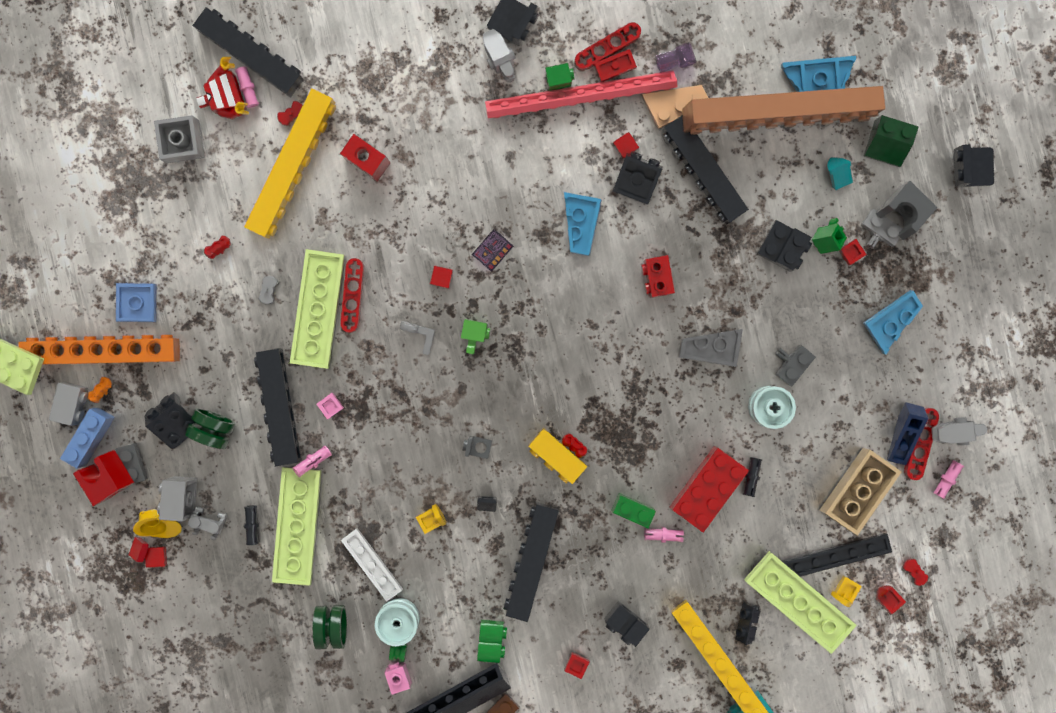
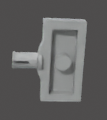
M875 209L870 210L861 224L872 235L867 246L874 249L878 241H884L891 247L895 246L900 239L898 236L899 232L903 228L885 216L880 218L876 214L877 211Z

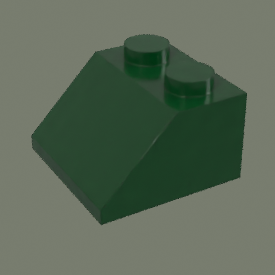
M881 115L874 120L864 157L900 168L914 144L919 126Z

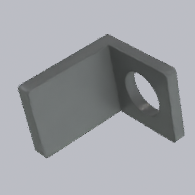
M469 436L468 440H464L462 451H466V457L471 455L488 459L492 440ZM483 442L486 444L487 449L484 453L476 451L475 446L477 443Z

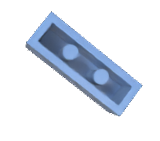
M100 408L89 409L60 459L76 469L85 467L115 417Z

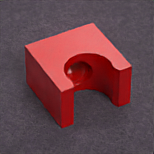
M355 134L351 136L340 152V155L347 162L361 169L376 182H378L390 165V161L384 154ZM362 153H369V157L367 160H360V155Z
M115 450L97 456L94 459L95 464L73 473L92 506L112 498L134 483Z

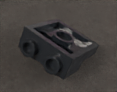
M632 151L631 154H626L613 192L648 205L663 166L656 159L650 158L647 161L642 159L643 155Z
M775 220L757 255L792 272L794 269L798 270L803 262L801 256L811 248L812 243L810 240L812 237Z

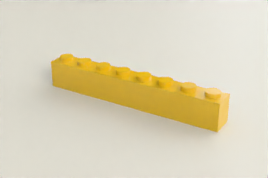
M311 88L244 226L245 228L268 239L275 235L277 231L276 224L279 219L283 218L286 212L285 206L294 196L293 189L296 184L300 183L304 167H307L310 163V154L312 150H316L318 147V138L327 128L328 123L326 121L329 115L332 116L336 109V102L333 98Z
M685 600L671 610L673 616L744 713H769L688 601Z

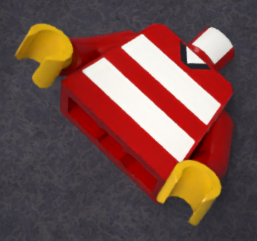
M222 57L219 67L203 85L206 95L196 99L201 109L210 106L215 114L233 120L242 114H249V111H245L248 104L244 102L236 75L231 70L229 71V69L235 68V64L229 63L231 57Z

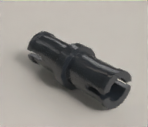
M750 457L749 472L745 476L746 482L743 495L755 497L758 480L760 481L759 473L762 459Z
M257 505L244 506L246 545L259 544Z

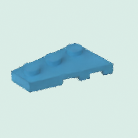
M564 192L570 252L590 256L602 199Z
M912 290L863 323L882 354L886 355L893 342L898 340L903 329L912 322L923 307Z

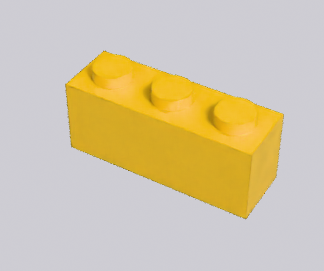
M544 428L528 445L531 448L529 452L537 459L539 456L544 459L545 462L543 464L551 471L555 469L559 472L558 477L566 484L568 481L573 484L587 468L584 462Z

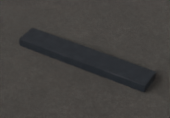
M883 533L781 561L801 577L892 553L888 534Z

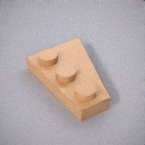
M702 85L641 95L658 130L683 115L682 108L692 99L708 98Z

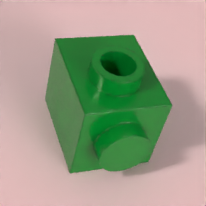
M568 63L545 67L549 91L571 87L572 80H575L573 68L569 69Z

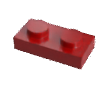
M630 49L594 63L600 82L607 81L637 68Z

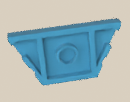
M856 56L784 62L781 64V68L796 92L845 89V84L851 74L850 71L853 63L856 61Z

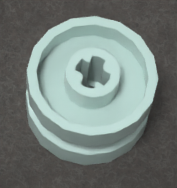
M764 386L753 392L749 398L748 410L753 421L760 426L778 429L791 422L795 416L796 405L790 392L784 388Z
M395 598L389 600L382 606L376 616V634L387 645H405L416 634L420 621L419 611L408 599Z

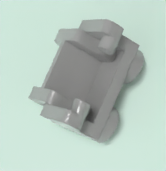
M197 506L194 514L191 515L188 521V526L195 528L192 534L198 535L201 529L212 533L211 540H216L218 534H221V530L224 528L227 514L218 513L217 518L221 519L220 521H215L199 516L200 513L204 512V509Z

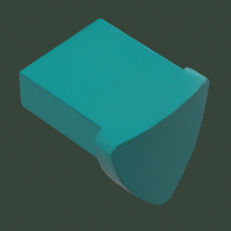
M831 157L828 161V172L832 187L835 190L853 183L850 168L851 161L847 159Z

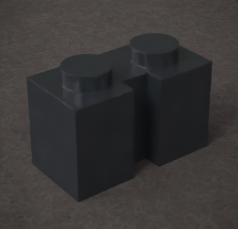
M620 601L615 604L604 618L607 624L606 628L612 633H620L622 635L621 640L627 645L632 644L636 647L650 630L646 622Z

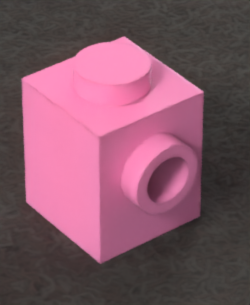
M399 661L390 663L384 673L391 694L410 689L412 681L406 663H399Z

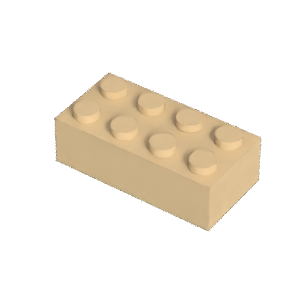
M862 448L820 511L858 536L902 472L870 449Z

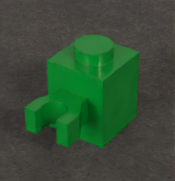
M838 218L831 219L828 226L818 227L814 234L812 242L820 254L840 251L847 237L843 232V226L838 224Z

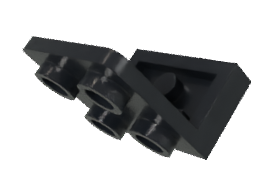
M500 0L487 24V28L489 30H496L503 38L520 46L521 42L527 39L531 24L534 25L539 17L538 6L532 2L528 7L517 0Z
M965 144L954 149L955 187L991 186L994 184L993 148H971V144Z
M175 392L170 396H165L159 405L155 408H150L144 416L145 427L171 449H175L188 438L185 436L188 425L196 424L191 418L192 415L180 405V398Z

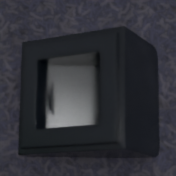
M478 497L477 509L479 511L496 512V497Z

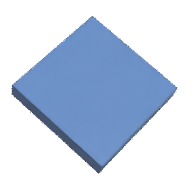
M116 283V322H156L157 284Z

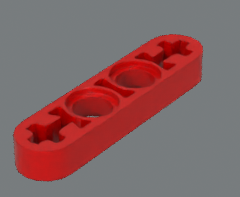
M635 22L628 23L582 50L575 57V67L580 71L588 70L594 66V63L606 59L634 43L641 35V27ZM629 29H636L635 36L630 34L626 37L627 42H625L624 36L629 33ZM618 37L621 40V45L614 47L610 42L611 39ZM602 47L605 50V54L597 56L594 53V49ZM588 52H590L592 58H589L586 61V65H584L583 63L579 64L580 57L586 59L589 57Z
M357 258L348 260L345 269L341 328L349 333L355 332L358 329L360 321L364 264ZM354 262H357V265L360 266V269H356V275H360L359 279L355 277L349 278V274L353 275L354 270L350 268L351 265H354ZM351 281L358 282L359 287L356 291L352 292L349 290L348 285ZM353 299L356 301L357 307L354 310H349L346 304L349 300ZM346 312L356 313V317L352 316L351 319L355 323L354 326H351V329H348V326L345 325V322L349 321V316H345Z
M925 408L926 413H930L933 416L926 423L931 425V427H924L928 431V438L922 440L919 437L907 465L904 467L905 476L911 480H920L925 472L933 443L932 428L939 421V413L933 408ZM917 448H922L923 456L918 459L915 457L914 452ZM912 460L921 462V464L912 463ZM915 468V470H918V473L913 475L910 473V470Z

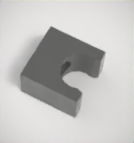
M908 181L891 195L876 214L880 218L892 211L901 214L904 219V228L899 232L898 236L905 240L916 233L938 207L911 181Z

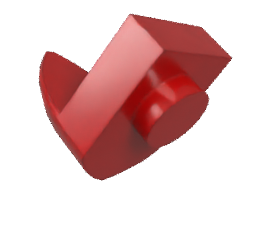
M890 585L881 586L876 592V600L890 615L906 603Z

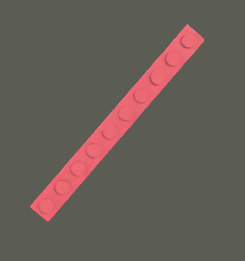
M667 71L485 101L488 118H500L501 116L537 112L543 109H555L567 105L574 106L580 103H592L598 100H611L616 97L670 90L671 88H677V79L674 71Z

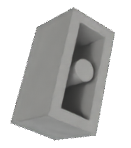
M67 382L58 383L49 420L70 426L79 425L84 416L83 406L88 400V388Z

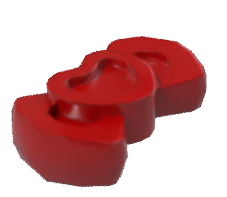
M293 101L291 108H287L285 112H278L277 118L279 123L288 126L290 122H293L298 117L303 105L298 101Z
M222 235L219 241H215L211 246L205 247V256L209 259H214L220 253L223 254L225 249L231 245L230 239Z
M572 434L563 436L562 444L569 447L570 451L575 452L577 458L587 455V447L583 446L582 442L578 441L576 437H573Z
M909 559L904 562L903 570L908 571L909 575L914 577V584L916 586L924 585L928 581V575L921 570L916 559Z

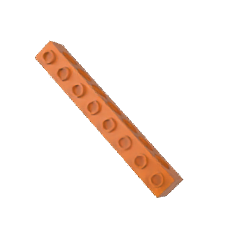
M141 335L142 339H135V336H122V339L115 340V336H103V340H96V336H85L84 340H77V337H65V341H58V337H45V341H39V338H26V342H19L20 348L44 358L43 364L180 361V341L177 338H173V335H161V339H154V335ZM157 343L161 347V350L158 354L154 350V347ZM119 344L122 347V352L120 354H118L116 351V348ZM137 344L141 346V352L139 354L135 351V347ZM99 345H101L103 348L101 354L97 352V348ZM42 346L45 349V353L43 355H41L40 349ZM61 346L64 348V353L62 355L59 353V348ZM79 346L83 347V353L81 355L78 352Z

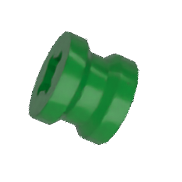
M407 643L401 646H390L389 660L398 659L400 662H405Z

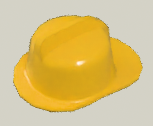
M156 509L140 512L139 521L133 526V532L136 535L145 537L171 538L177 536L182 530V526L177 521L159 520V514Z

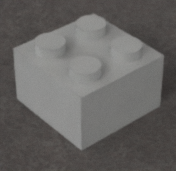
M193 115L154 121L158 154L161 161L174 163L205 158L200 121Z
M174 476L162 480V483L159 485L161 501L157 507L159 520L185 521L194 514L197 478Z

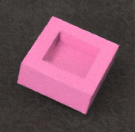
M334 393L329 394L316 404L327 420L344 408Z

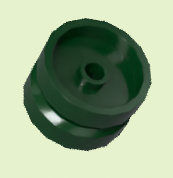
M196 408L191 417L196 424L188 425L185 436L209 447L226 449L229 438L225 434L233 433L236 423L218 413Z
M334 605L331 611L327 606L315 607L312 631L313 644L316 650L327 649L329 644H331L333 649H344L347 639V613L344 605Z

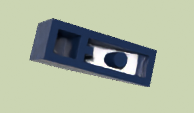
M905 402L896 423L887 457L888 461L907 465L929 419L923 406Z

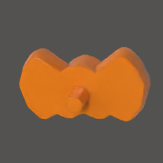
M101 377L99 384L95 385L93 391L88 393L89 401L99 403L100 399L108 394L107 391L112 385L111 379Z

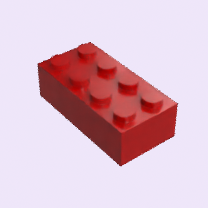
M714 446L669 507L704 533L749 470Z

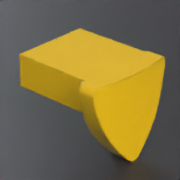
M436 504L432 505L431 509L416 516L424 534L439 526L446 525L445 517Z
M843 575L835 591H832L831 596L846 607H851L862 586Z

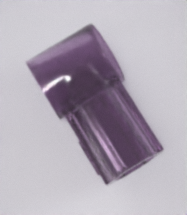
M691 43L682 44L676 47L675 50L656 55L655 57L660 73L677 67L685 68L697 62Z

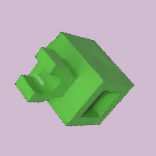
M464 319L461 338L468 340L466 353L474 354L476 342H485V339H489L491 328H487V323Z

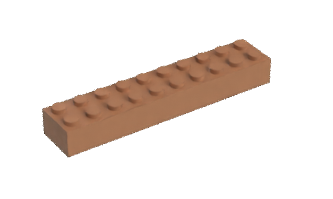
M883 86L692 99L682 108L684 132L700 134L702 131L709 130L710 133L721 132V129H728L729 132H733L747 127V130L759 129V126H766V129L778 127V125L794 127L798 123H803V126L814 125L815 122H821L822 125H826L839 120L840 123H848L852 119H858V122L869 121L870 117H876L878 113L885 110Z

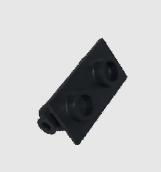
M742 603L735 640L744 645L752 644L755 641L757 627L752 626V623L758 624L761 610H759L760 606Z

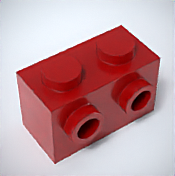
M668 255L645 259L643 261L644 264H641L643 276L646 275L647 283L644 284L646 295L649 294L650 298L674 294L675 290Z

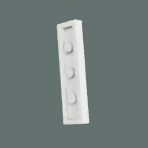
M358 528L341 540L386 602L403 590Z

